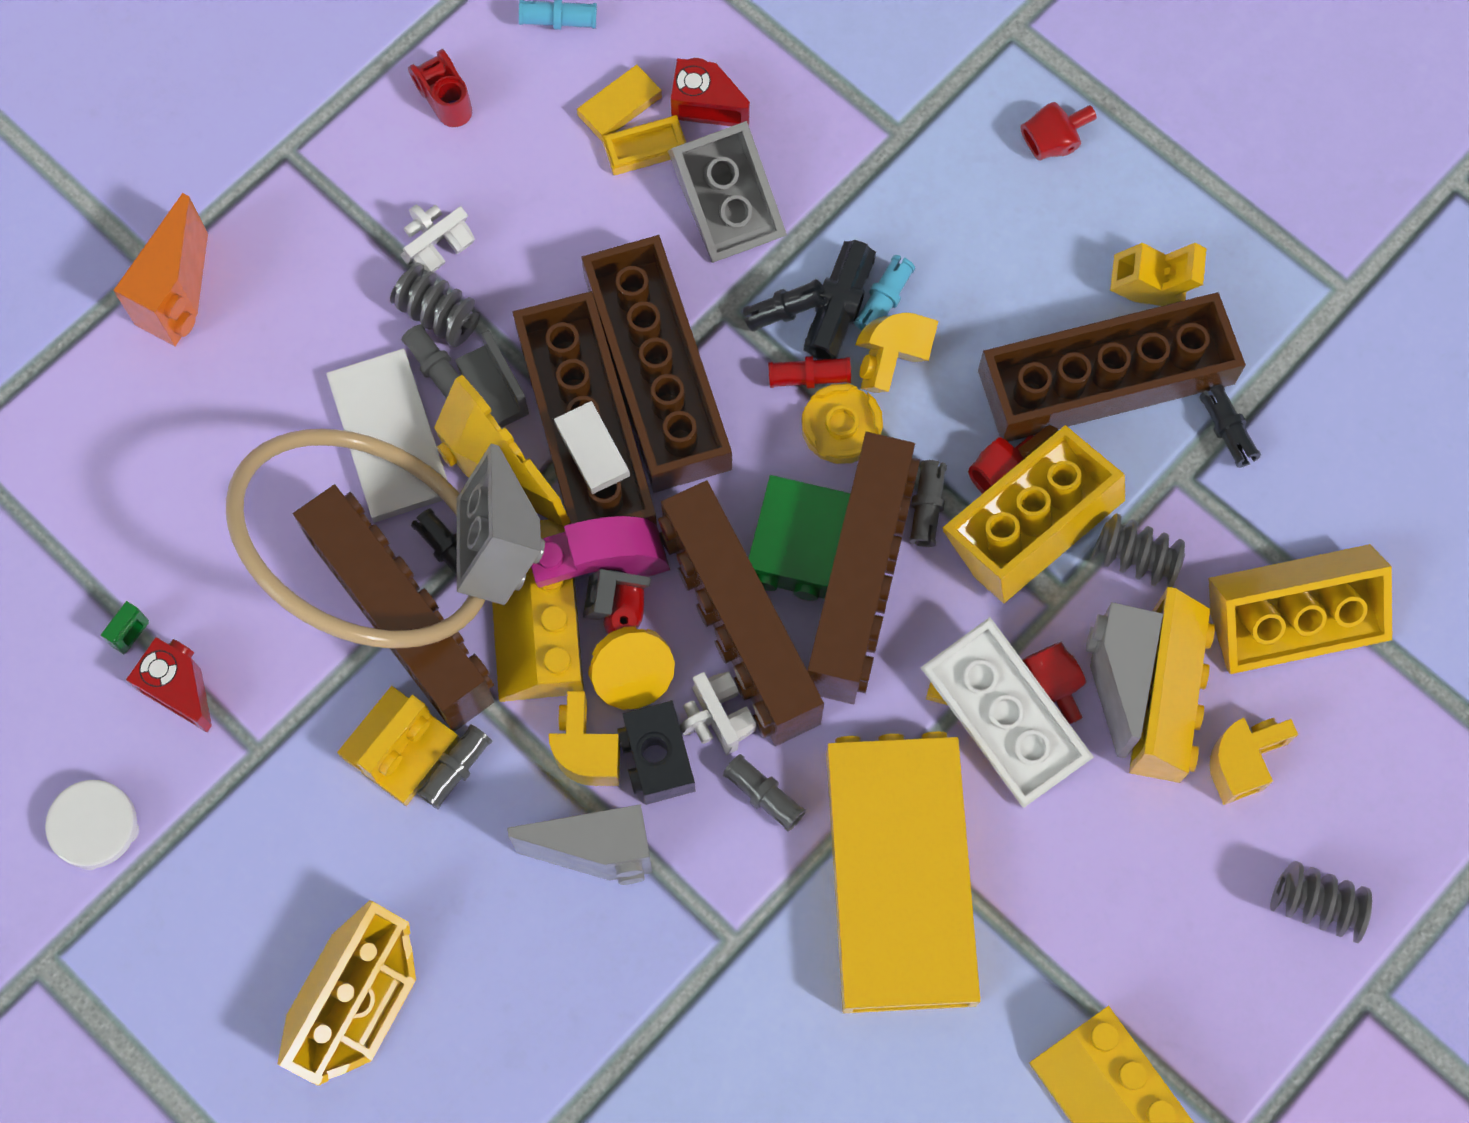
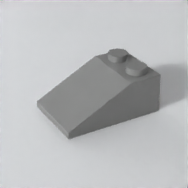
M747 121L668 150L679 184L712 263L787 236Z
M491 443L457 497V592L505 605L515 590L519 591L522 588L526 573L532 564H537L541 560L544 553L545 540L541 538L539 516L500 447Z
M1111 602L1104 615L1098 614L1094 627L1091 626L1087 638L1086 651L1092 653L1090 668L1116 755L1126 758L1141 738L1163 613Z
M641 804L507 828L510 841L516 852L521 855L609 881L618 879L620 885L644 881V874L653 873Z

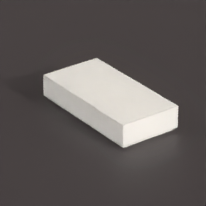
M592 401L554 419L555 426L592 494L630 476L629 469Z

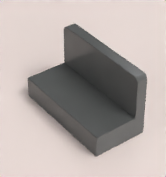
M487 330L481 333L484 346L455 359L461 375L469 381L492 410L490 414L497 421L500 428L529 415V411L521 387L490 331Z
M603 569L598 570L589 576L583 618L601 620L610 616L617 584L645 589L650 587L651 578Z

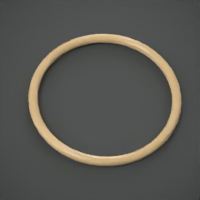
M305 429L279 435L263 442L253 449L234 471L228 486L225 513L227 527L236 552L257 584L274 601L303 622L334 637L357 644L381 648H411L436 643L454 635L472 621L485 602L484 599L468 595L466 601L454 614L441 622L420 629L382 630L356 625L329 615L297 596L271 572L250 539L245 523L244 497L251 478L272 457L288 450L306 446L344 447L385 459L408 471L429 486L444 500L457 517V497L460 493L432 467L403 449L374 437L337 429Z

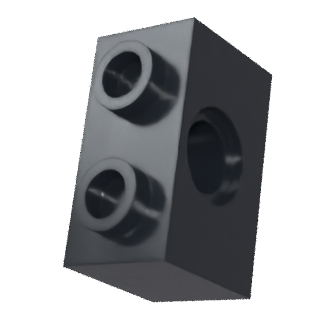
M673 700L622 713L625 727L617 728L623 754L632 752L635 768L628 769L634 795L643 793L645 805L696 792L695 781ZM653 745H659L667 751L665 758L656 763L649 762L643 757L644 751Z

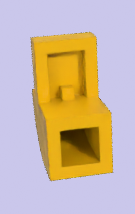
M1140 243L1116 253L1113 260L1110 291L1137 303L1158 306L1186 300L1187 291L1203 285L1207 248L1197 243H1192L1164 254L1144 243Z
M898 313L877 318L866 325L859 334L855 344L856 346L870 349L869 354L865 355L860 366L859 376L863 378L860 389L873 393L889 392L897 358L910 362L929 361L938 321L913 313Z
M567 691V705H559V730L566 731V733H549V744L556 764L568 778L577 783L589 786H619V735L586 734L587 699L585 691Z
M1242 718L1233 723L1217 740L1210 755L1209 766L1212 780L1223 805L1261 792L1273 782L1261 754L1286 746L1299 735L1292 719L1278 724L1275 718L1267 719L1252 726L1251 730L1253 733H1251L1245 718Z

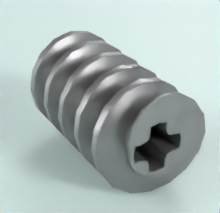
M421 263L414 264L397 281L391 292L390 302L392 304L395 303L399 311L407 312L412 320L420 321L424 328L428 330L433 329L437 337L446 338L450 346L457 347L461 345L473 333L479 322V312H472L475 300L468 297L460 304L461 290L456 288L446 295L449 289V282L442 280L434 287L437 279L436 273L430 271L422 277L424 265Z
M1116 513L1103 526L1090 560H1093L1100 552H1104V566L1108 567L1118 558L1120 559L1121 573H1125L1133 564L1136 565V579L1140 580L1147 571L1152 572L1151 585L1156 586L1165 577L1168 578L1167 587H1173L1185 558V542L1182 539H1178L1169 547V535L1165 532L1161 533L1153 541V528L1150 526L1145 527L1138 535L1137 521L1133 519L1124 528H1121V515Z
M1293 861L1278 879L1270 903V909L1273 912L1281 902L1286 903V917L1289 918L1294 915L1298 908L1303 909L1302 923L1309 924L1315 914L1319 915V929L1323 931L1327 929L1332 921L1337 922L1336 936L1343 937L1349 927L1354 929L1353 942L1359 943L1370 922L1372 892L1370 888L1364 886L1355 891L1353 882L1349 880H1344L1338 885V880L1333 874H1326L1321 879L1319 869L1310 867L1304 873L1302 863Z

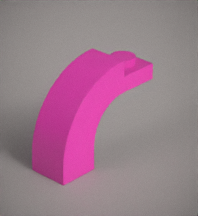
M631 516L604 517L564 526L565 532L542 538L545 540L543 556L539 563H533L531 566L535 582L539 588L580 575L597 572L600 569L621 571L645 577L670 571L656 524L648 519Z

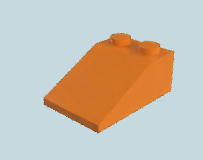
M184 193L180 195L113 290L136 326L173 346L177 345L182 336H187L195 324L208 232L190 197Z

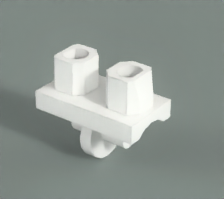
M414 205L409 209L413 221L404 227V231L410 238L420 230L423 234L403 248L404 252L400 256L407 265L411 262L424 265V274L430 271L435 272L446 261L434 245L445 238L455 253L459 254L475 241L470 228L465 223L468 217L467 213L460 206L434 225L433 221L442 215L438 206L434 205L424 212L420 206Z
M729 671L707 678L705 672L694 676L693 681L695 685L692 687V690L703 711H699L694 700L684 704L683 708L688 719L680 724V729L684 735L696 732L701 743L705 744L713 739L707 727L711 725L727 756L738 750L739 741L756 731V722L747 707L726 715L721 703L738 696L739 692Z

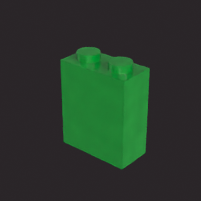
M774 475L769 476L748 558L765 591H776L777 588L793 591L794 596L807 601H816L818 598L825 599L851 493Z

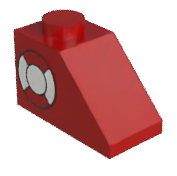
M677 58L671 94V116L677 115L678 120L723 126H734L745 121L749 125L750 101L717 63L707 62L701 58Z
M155 637L126 680L138 692L203 731L208 732L212 726L202 671L191 658L194 652L175 639H172L167 644Z

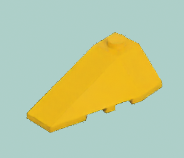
M463 375L457 377L434 426L442 442L437 446V450L449 467L457 464L462 472L470 478L491 443L498 445L536 513L563 527L568 525L571 521L559 496L529 458L525 459L506 427L500 428L497 421L490 414L492 410L483 397Z

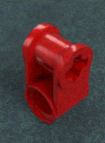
M444 49L436 52V57L419 66L412 64L408 67V71L417 90L423 98H426L439 120L446 126L459 127L470 120L472 106L465 82L457 73L448 54Z

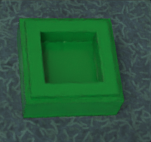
M126 601L100 636L111 647L124 655L149 624V620L139 608Z

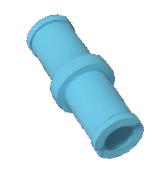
M519 0V25H552L554 30H561L562 26L592 27L596 29L597 3H565L562 0H554V2Z
M894 255L880 281L873 283L869 290L871 296L858 318L854 321L855 326L861 331L871 321L887 316L891 308L898 306L901 300L899 294L910 275L915 271L914 264L904 257L900 264L901 256Z

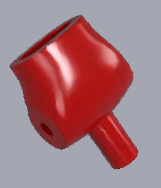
M1052 102L1037 111L1020 128L1031 152L1037 160L1041 161L1048 157L1066 156L1077 150L1081 145L1077 129L1096 120L1097 116L1091 105L1068 116L1058 103Z
M1033 435L1028 436L1015 448L1004 438L998 437L980 453L976 462L970 466L968 474L973 484L982 494L1024 460L1018 448L1030 440Z
M616 585L612 613L603 620L606 634L623 627L636 626L637 629L639 628L644 614V589L628 585Z
M1062 641L1022 659L1053 703L1057 702L1062 715L1069 724L1083 718L1072 694L1082 688L1087 682L1076 659L1066 650Z

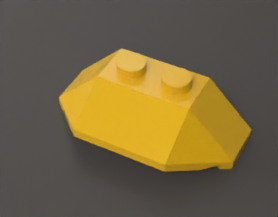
M369 900L331 935L286 1015L277 1062L279 1066L319 1086L328 1082L331 1078L345 1074L373 1060L416 981L408 921Z

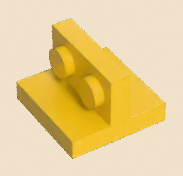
M391 685L337 753L350 765L403 805L407 806L417 794V790L424 785L440 765L438 760L443 753L448 754L460 740V737L433 717L425 703L413 694L408 698Z

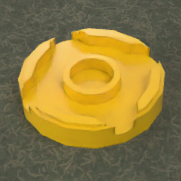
M848 383L831 384L819 389L811 397L802 413V436L808 448L819 458L835 464L858 461L865 432L881 435L883 430L882 411L876 399L868 392L866 394L864 391L859 390L857 386Z
M636 626L623 627L609 633L596 645L588 671L596 694L608 705L622 710L639 709L654 703L667 691L674 677L675 661L668 644L656 631L637 629Z

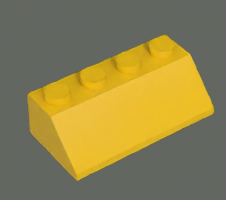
M1064 425L943 526V532L973 576L1004 604L1125 501V474Z
M550 519L540 520L541 538L565 532L563 526ZM530 567L526 573L522 588L519 591L515 590L505 605L492 602L499 702L567 696V691H584L575 577L539 588L535 582L532 567Z
M1371 544L1208 578L1210 615L1215 625V632L1229 674L1392 640V566Z
M1167 587L1152 610L1163 613L1142 734L1140 740L1132 749L1129 773L1180 783L1189 774V771H1195L1198 761L1199 747L1192 744L1194 730H1200L1203 722L1204 705L1198 704L1200 689H1205L1208 682L1210 666L1209 664H1204L1203 661L1205 648L1210 649L1212 646L1215 625L1209 623L1210 608L1177 588Z
M1109 1005L1029 1062L1071 1123H1194Z

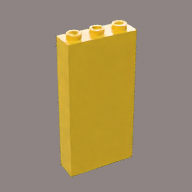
M936 731L922 734L921 739H904L902 734H884L878 737V741L861 742V737L859 736L836 738L835 743H828L826 761L843 1014L976 1007L981 1001L958 737H947L946 732Z

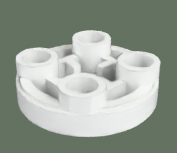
M101 780L81 781L62 791L50 806L45 823L47 840L52 850L67 863L85 870H94L114 862L127 851L139 834L136 811L130 798L115 785Z

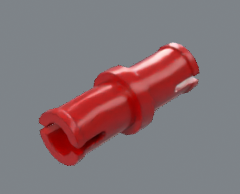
M807 356L805 361L768 362L770 388L807 385V389L815 388V384L851 383L850 357L813 360V356Z

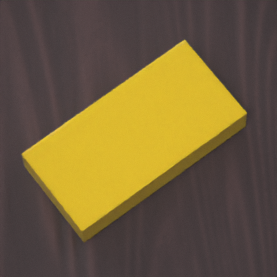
M636 64L577 108V115L602 141L603 135L616 132L662 98V90Z
M677 115L602 136V142L614 176L671 160L668 150L686 143Z

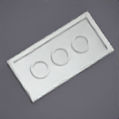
M404 348L326 373L344 431L371 436L401 448L432 467L447 480ZM350 449L374 523L443 501L429 486L403 468L372 454Z
M991 617L920 667L1023 808L1094 758Z

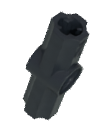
M858 240L844 241L830 278L826 277L822 286L825 293L819 296H826L827 303L815 307L816 315L810 325L803 351L809 353L814 359H837L850 324H854L859 314L865 294L864 287L876 258V251L864 242Z

